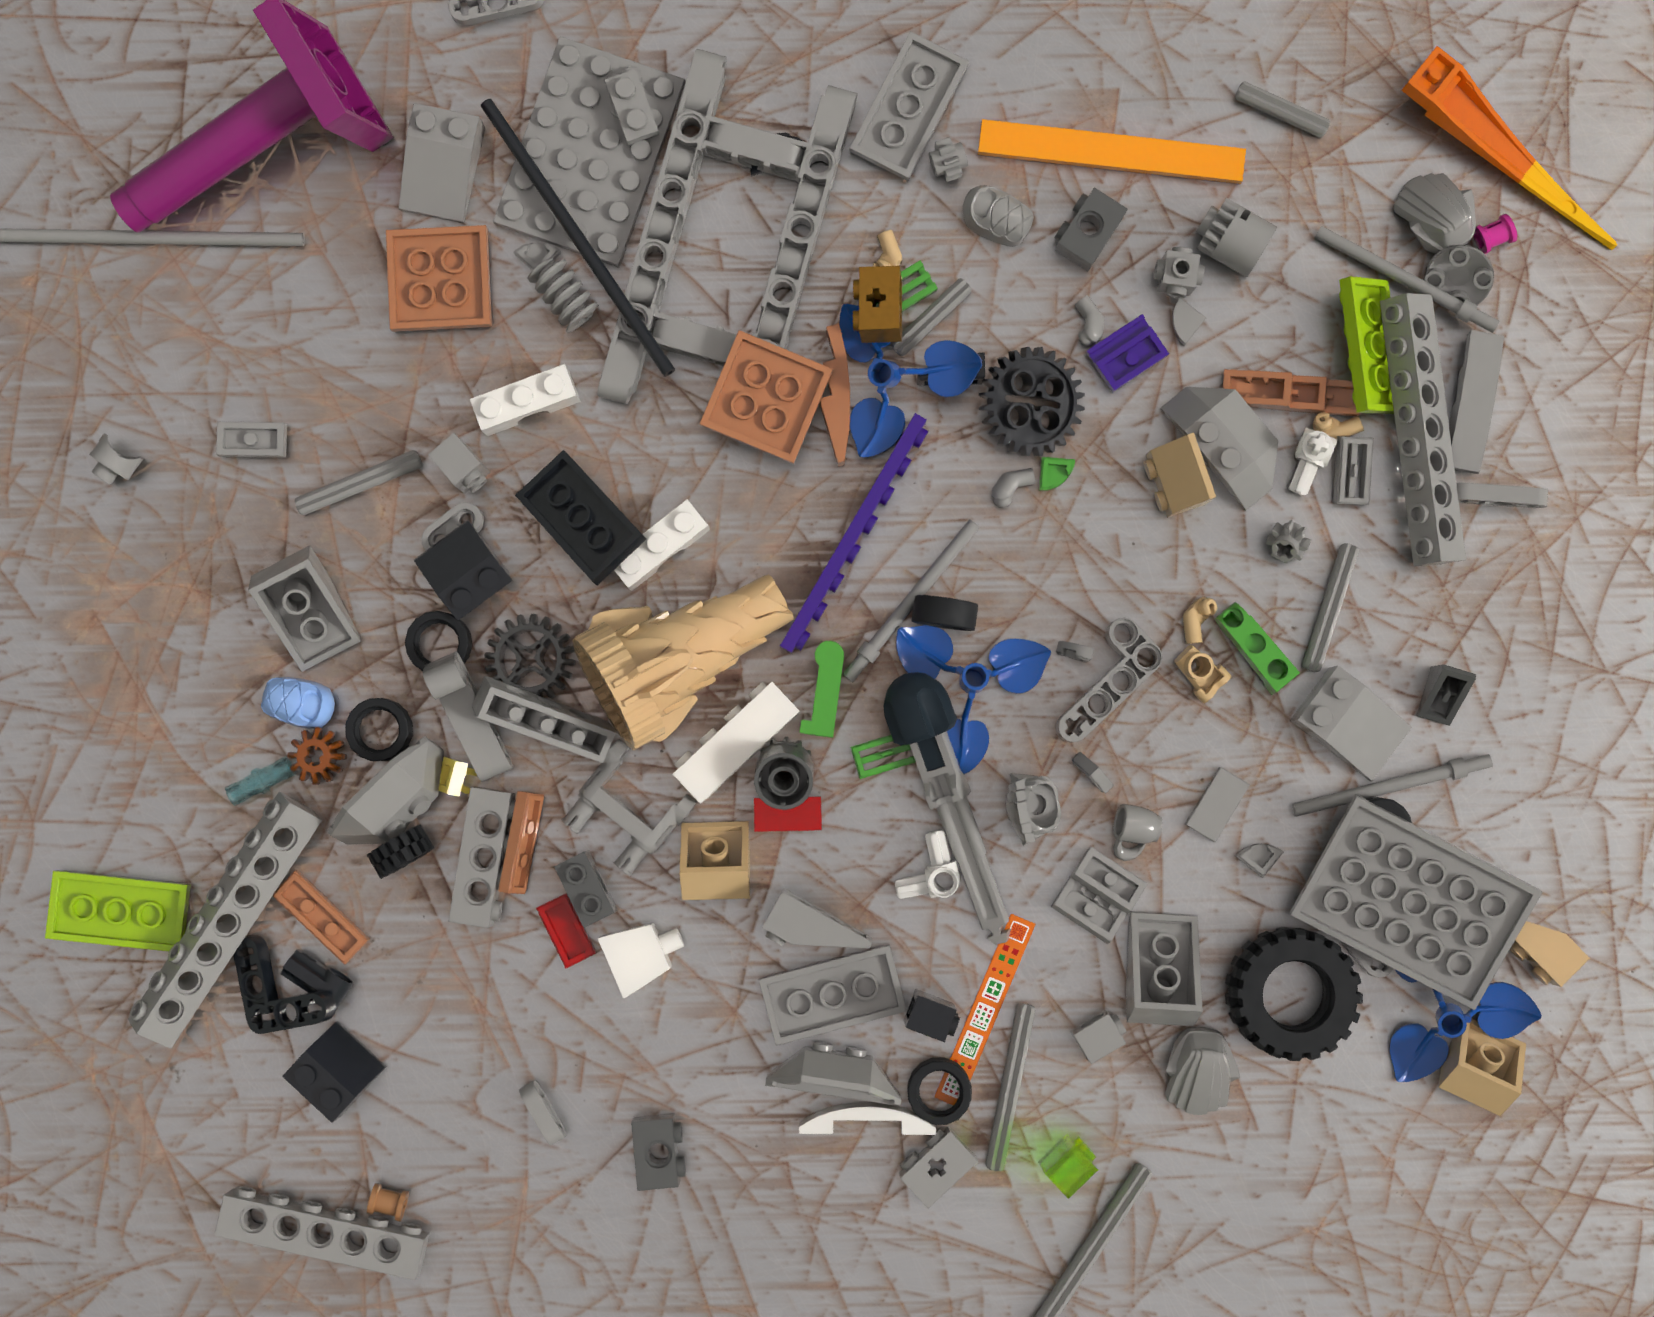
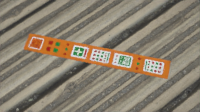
M1014 914L1010 915L1009 922L1004 929H1011L1009 939L1005 943L998 944L950 1058V1060L957 1062L966 1071L969 1080L973 1076L1035 927V923ZM944 1072L935 1098L954 1105L960 1094L959 1085L951 1074Z

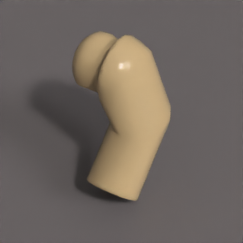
M887 230L878 234L877 238L883 253L877 263L874 262L873 266H899L902 261V254L893 230Z
M1321 412L1314 417L1313 429L1315 431H1322L1337 439V436L1350 437L1364 431L1358 416L1340 422L1331 417L1329 413Z
M1202 597L1196 599L1184 612L1183 624L1186 644L1202 642L1201 624L1217 611V604L1212 598Z

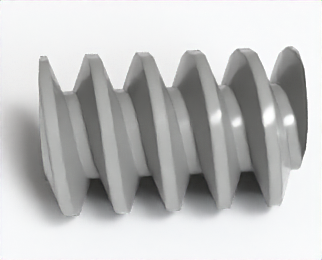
M550 258L535 267L527 279L530 283H536L535 290L538 293H544L543 301L546 304H552L551 312L554 315L560 314L559 323L564 326L568 325L566 332L570 333L587 322L599 305L597 302L589 305L585 303L591 295L589 291L578 294V290L583 283L581 281L570 283L575 272L573 270L565 273L562 272V269L567 264L565 259L555 262L553 258Z

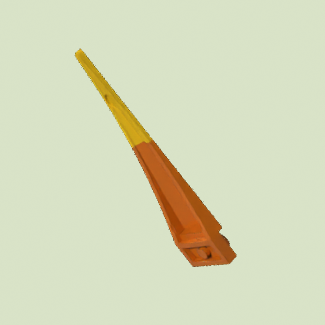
M1436 46L1401 91L1427 110L1424 114L1427 118L1607 248L1613 250L1617 246L1616 241L1577 205L1534 159L1497 114L1464 66L1440 47Z

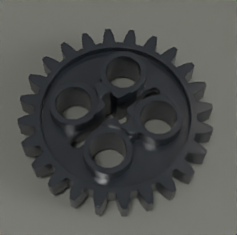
M1030 347L1021 348L1020 353L1017 350L1009 351V359L1006 357L997 359L1000 368L996 366L989 367L988 370L993 379L982 380V383L989 388L988 392L979 393L981 398L987 399V404L980 406L979 410L988 411L989 415L982 421V424L992 423L993 428L989 431L988 435H1001L997 445L1005 446L1009 443L1008 452L1017 453L1019 449L1021 456H1030L1031 452L1034 456H1043L1044 450L1047 453L1055 452V444L1057 446L1066 445L1063 435H1075L1074 430L1070 427L1071 424H1081L1082 422L1075 416L1076 412L1085 410V407L1077 404V399L1084 397L1085 393L1076 392L1075 390L1082 381L1071 379L1076 369H1064L1067 359L1064 357L1055 360L1056 351H1047L1044 354L1043 347L1034 348L1033 351ZM1017 374L1023 381L1020 391L1014 385V379ZM1048 379L1053 384V392L1051 395H1049L1045 389V385ZM1009 395L1016 398L1030 397L1031 400L1057 402L1058 408L1044 405L1034 406L1031 403L1006 401L1005 396ZM1013 408L1019 414L1016 424L1012 423L1010 419V413ZM1044 412L1049 417V425L1046 429L1041 423Z

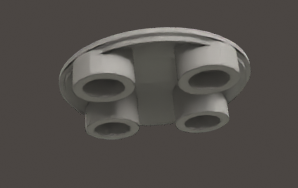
M1453 245L1442 249L1434 255L1426 268L1424 281L1463 302L1467 299L1478 305L1491 291L1494 282V271L1488 257L1479 249L1469 245Z

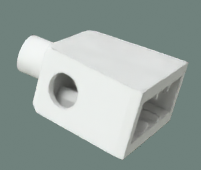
M654 923L605 934L598 938L623 998L628 997L669 970L672 964L668 954L685 947L677 928L659 935Z

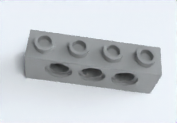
M484 676L472 704V708L479 719L600 763L604 762L616 735L615 730L606 720Z
M470 787L448 922L490 928L494 926V921L500 920L503 902L498 901V889L515 806V793ZM489 814L494 815L499 821V828L493 834L486 832L483 827V820ZM482 848L489 849L493 854V862L489 867H484L478 862L477 855ZM477 881L487 886L488 895L484 900H478L472 894V887Z

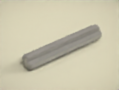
M1246 81L1240 84L1236 92V100L1319 138L1326 134L1330 126L1329 119Z
M960 278L902 332V342H892L891 346L894 351L900 356H905L971 293L972 289L969 284Z

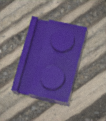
M1141 314L1088 349L1086 354L1090 357L1095 368L1113 393L1167 357L1169 352L1152 327L1148 325L1144 315Z

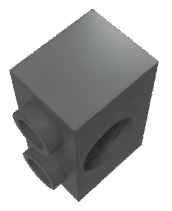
M1095 187L1089 196L1083 193L1072 210L1077 213L1071 224L1064 221L1054 237L1059 241L1055 251L1088 272L1128 209ZM1086 221L1091 222L1095 225L1097 232L1087 235L1080 229V224Z
M589 850L554 866L584 928L618 911Z
M675 1113L634 1117L631 1125L637 1191L679 1187L680 1177H686L684 1156H678L677 1143L683 1142L681 1122H675ZM657 1143L663 1144L667 1147L669 1155L665 1159H656L652 1156L650 1147Z

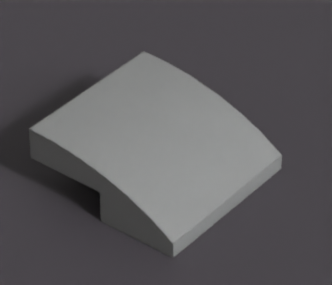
M1090 847L1051 907L1108 944L1114 938L1127 914L1133 910L1147 883Z

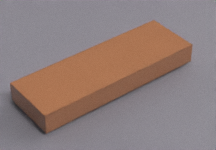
M517 791L498 889L500 892L510 894L526 893L544 801L543 794Z
M295 870L273 894V897L344 965L370 940L298 870Z

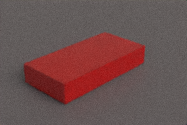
M821 796L808 797L801 805L787 810L770 807L760 798H754V832L822 830Z
M567 893L536 908L565 969L597 953Z

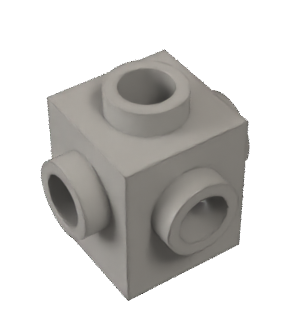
M1173 247L1172 250H1167L1162 259H1157L1155 265L1154 279L1158 280L1157 291L1165 292L1167 296L1175 298L1190 296L1195 290L1196 285L1201 286L1203 281L1204 265H1199L1201 254H1194L1192 249L1186 247ZM1176 268L1187 269L1185 274H1181Z

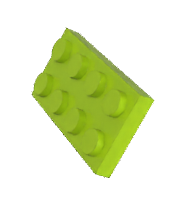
M1353 276L1339 279L1341 290L1339 298L1343 306L1344 334L1348 344V366L1352 374V398L1356 405V413L1394 414L1380 307L1381 300L1391 298L1388 280Z
M59 870L53 871L45 939L169 952L172 946L181 940L186 931L191 884Z

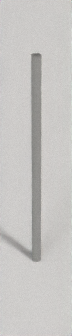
M0 229V242L304 246L305 244L304 233L142 231L137 233L134 230Z

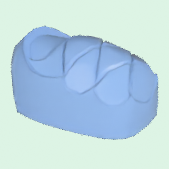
M294 677L270 679L266 684L261 702L263 712L270 717L305 729L322 728L326 725L333 715L335 706L330 688L315 681Z

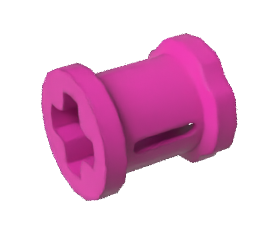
M1503 214L1493 223L1483 227L1481 225L1476 226L1473 238L1477 248L1484 254H1487L1495 246L1505 242H1516L1517 230L1510 216Z

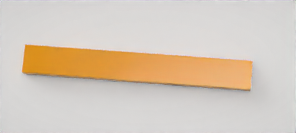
M982 119L978 155L1241 184L1243 182L1246 148Z

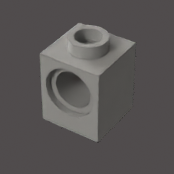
M1105 1010L1070 1031L1090 1064L1095 1063L1126 1044L1122 1035L1127 1031L1117 1015L1110 1017Z

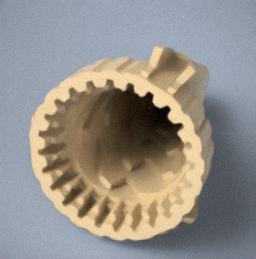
M768 574L728 595L719 598L715 596L704 602L698 600L670 614L668 611H664L652 617V611L649 606L628 607L600 612L593 616L589 629L575 636L572 642L579 664L602 709L627 746L632 750H636L652 740L661 742L671 735L698 701L694 693L715 682V675L736 664L739 657L744 653L766 642V635L793 621L794 616L789 610L774 579Z

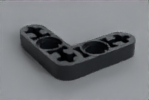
M259 935L245 936L233 956L247 1024L253 1032L265 1034L318 1024L331 1019L335 1015L336 1002L334 997L327 991H315L278 999L266 941ZM248 948H253V954L248 953ZM257 965V969L251 970V966ZM255 975L262 982L260 993L256 992L252 985ZM288 1004L293 1005L296 1010L294 1021L287 1017L286 1007ZM321 1004L322 1010L309 1012L308 1006ZM261 1014H274V1019L262 1021Z

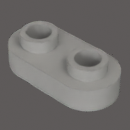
M468 502L455 505L424 530L422 534L424 549L428 550L432 547L437 536H446L459 527L465 515L472 516V525L479 533L484 523L481 510Z

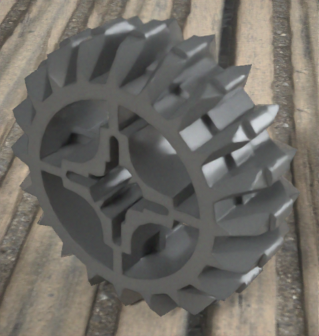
M537 614L530 615L529 624H526V619L523 615H517L518 626L515 627L514 623L507 619L504 622L509 630L507 633L499 628L494 630L495 634L501 638L500 641L488 640L487 644L495 647L496 650L495 653L486 652L484 657L494 660L495 664L487 665L485 670L486 672L497 671L498 674L492 677L493 679L503 681L506 684L543 697L542 692H546L548 697L554 699L556 697V693L552 689L554 685L561 690L566 688V685L560 681L561 676L569 679L573 677L571 672L564 670L565 665H576V660L566 659V654L575 652L574 646H563L571 637L567 633L560 637L557 636L562 629V626L558 623L549 630L551 622L549 617L545 616L540 625H538ZM526 632L544 634L539 641L537 640L528 647L523 646L514 639ZM551 643H553L557 654L554 672L550 670L544 661L545 653ZM507 647L516 656V664L510 675H508L504 664ZM518 649L531 654L535 650L537 654L534 659L542 670L529 664L528 668H525L524 664L527 660ZM530 672H537L546 679L542 684L533 687H523L517 684L521 677L524 678Z

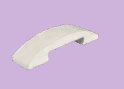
M853 1102L820 1110L799 1122V1134H833V1120L901 1121L902 1135H936V1126L921 1119L912 1110L876 1102Z

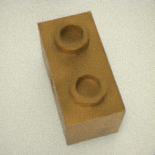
M900 266L859 267V279L853 280L854 300H859V311H853V330L859 331L862 343L902 342V276ZM875 302H880L879 307H875Z

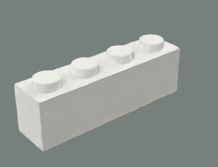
M764 682L760 683L748 695L752 700L743 709L737 705L724 717V720L727 722L725 726L718 732L712 728L699 740L703 746L695 754L692 755L688 751L674 764L678 769L673 775L700 804L710 797L800 713L773 682L767 686Z

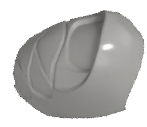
M987 185L972 188L966 195L963 203V216L965 224L969 229L981 237L1009 247L1018 246L1024 241L1034 219L1033 212L1018 199L1001 189Z

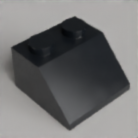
M469 520L414 559V562L437 596L457 621L512 581L509 571Z
M336 1021L295 1061L282 1077L333 1123L347 1111L387 1066L344 1026Z

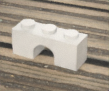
M565 364L470 399L480 429L486 436L517 426L519 420L529 415L543 411L552 413L581 402L570 371Z
M687 499L643 533L647 540L614 571L628 589L633 591L658 571L657 569L667 559L678 551L687 549L710 531V528Z

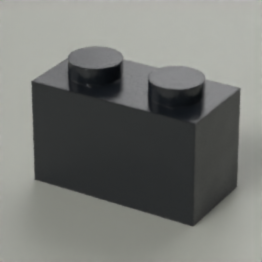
M915 989L904 1018V1024L910 1030L945 1043L947 1035L954 1036L960 1017L956 1013L957 1009L952 1002Z

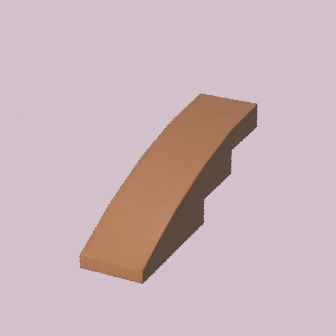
M837 323L826 327V334L834 359L823 362V365L833 369L828 381L831 395L822 397L819 404L838 467L845 465L850 431V382L847 355L840 325Z
M1224 369L1223 389H1236L1250 407L1314 414L1327 412L1330 415L1360 416V413H1356V405L1353 402V382L1351 380H1330L1327 377L1293 375L1291 372Z

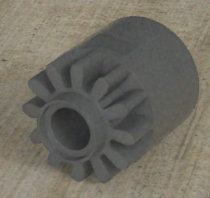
M787 736L784 737L783 741L779 742L772 739L769 746L760 750L756 763L754 786L759 798L765 804L776 809L787 810L801 805L809 797L814 777V763L811 758V751L802 747V741L798 740L794 743Z

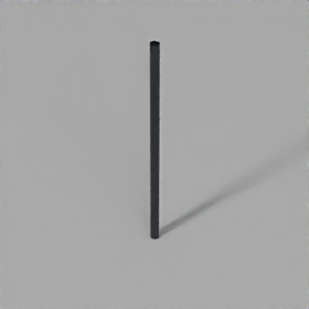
M492 99L485 100L481 104V108L664 377L672 374L675 371L674 366Z

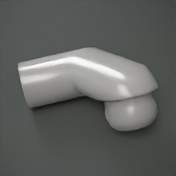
M1086 295L1075 304V307L1085 319L1084 330L1079 332L1078 338L1084 346H1092L1094 342L1098 343L1102 338L1105 320L1091 298Z

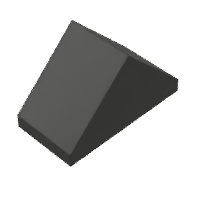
M1444 664L1431 666L1417 716L1450 726L1475 682L1476 674Z

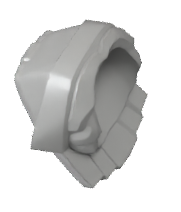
M1430 173L1424 177L1420 175L1411 179L1404 185V189L1398 194V200L1394 203V212L1409 221L1410 229L1416 235L1422 247L1433 254H1437L1449 246L1467 245L1475 233V204L1472 189L1459 190L1444 173L1437 175Z
M1010 773L1011 783L1008 785V793L1006 795L1007 814L1012 827L1015 829L1017 836L1022 840L1024 846L1030 842H1035V839L1046 833L1053 832L1058 827L1061 818L1058 790L1050 778L1046 776Z
M1192 1027L1187 1028L1178 1036L1173 1044L1166 1069L1167 1074L1171 1078L1165 1095L1167 1101L1174 1103L1176 1108L1184 1109L1186 1113L1193 1115L1207 1114L1210 1111H1218V1107L1227 1106L1230 1082L1239 1079L1240 1074L1233 1054L1222 1033L1210 1028Z

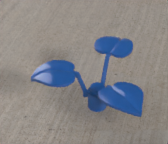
M843 304L839 325L847 354L852 359L861 363L869 362L877 354L868 368V378L873 385L878 386L877 392L881 394L882 402L876 398L863 399L855 405L850 416V430L858 455L860 457H871L887 451L896 444L905 428L903 411L899 407L888 406L887 388L895 387L900 382L902 375L928 374V385L934 393L943 397H954L963 393L972 384L982 367V359L969 346L956 341L944 340L936 342L926 349L924 359L928 368H900L895 362L882 359L883 351L881 348L888 346L891 342L862 343L859 331L853 330V311H859V305Z
M927 625L901 627L898 629L896 636L897 654L907 673H926L936 679L940 669L946 672L960 675V687L968 693V698L963 711L962 721L957 719L955 726L948 730L947 733L963 774L970 772L980 763L989 745V733L986 725L981 721H968L975 694L984 689L988 684L989 677L997 675L998 683L1004 690L1015 694L1028 692L1041 679L1051 655L1050 649L1037 642L1025 639H1007L996 644L989 653V662L995 670H987L985 666L979 663H971L965 668L961 666L954 667L945 664L953 655V644L951 638L944 630Z
M1396 970L1397 974L1407 982H1418ZM1505 982L1490 983L1480 1000V1005L1475 1010L1470 1009L1466 1014H1463L1462 1009L1458 1005L1445 1003L1442 994L1432 989L1440 1006L1435 1015L1438 1027H1432L1428 1032L1423 1025L1410 1023L1401 1026L1394 1032L1390 1040V1056L1395 1078L1398 1082H1410L1424 1078L1438 1070L1446 1061L1449 1051L1446 1040L1440 1036L1444 1035L1449 1038L1461 1036L1466 1030L1467 1023L1471 1022V1018L1477 1012H1479L1477 1020L1480 1028L1490 1037L1498 1039L1510 1038L1521 1033L1529 1025L1541 1019V1012L1528 994L1520 988Z

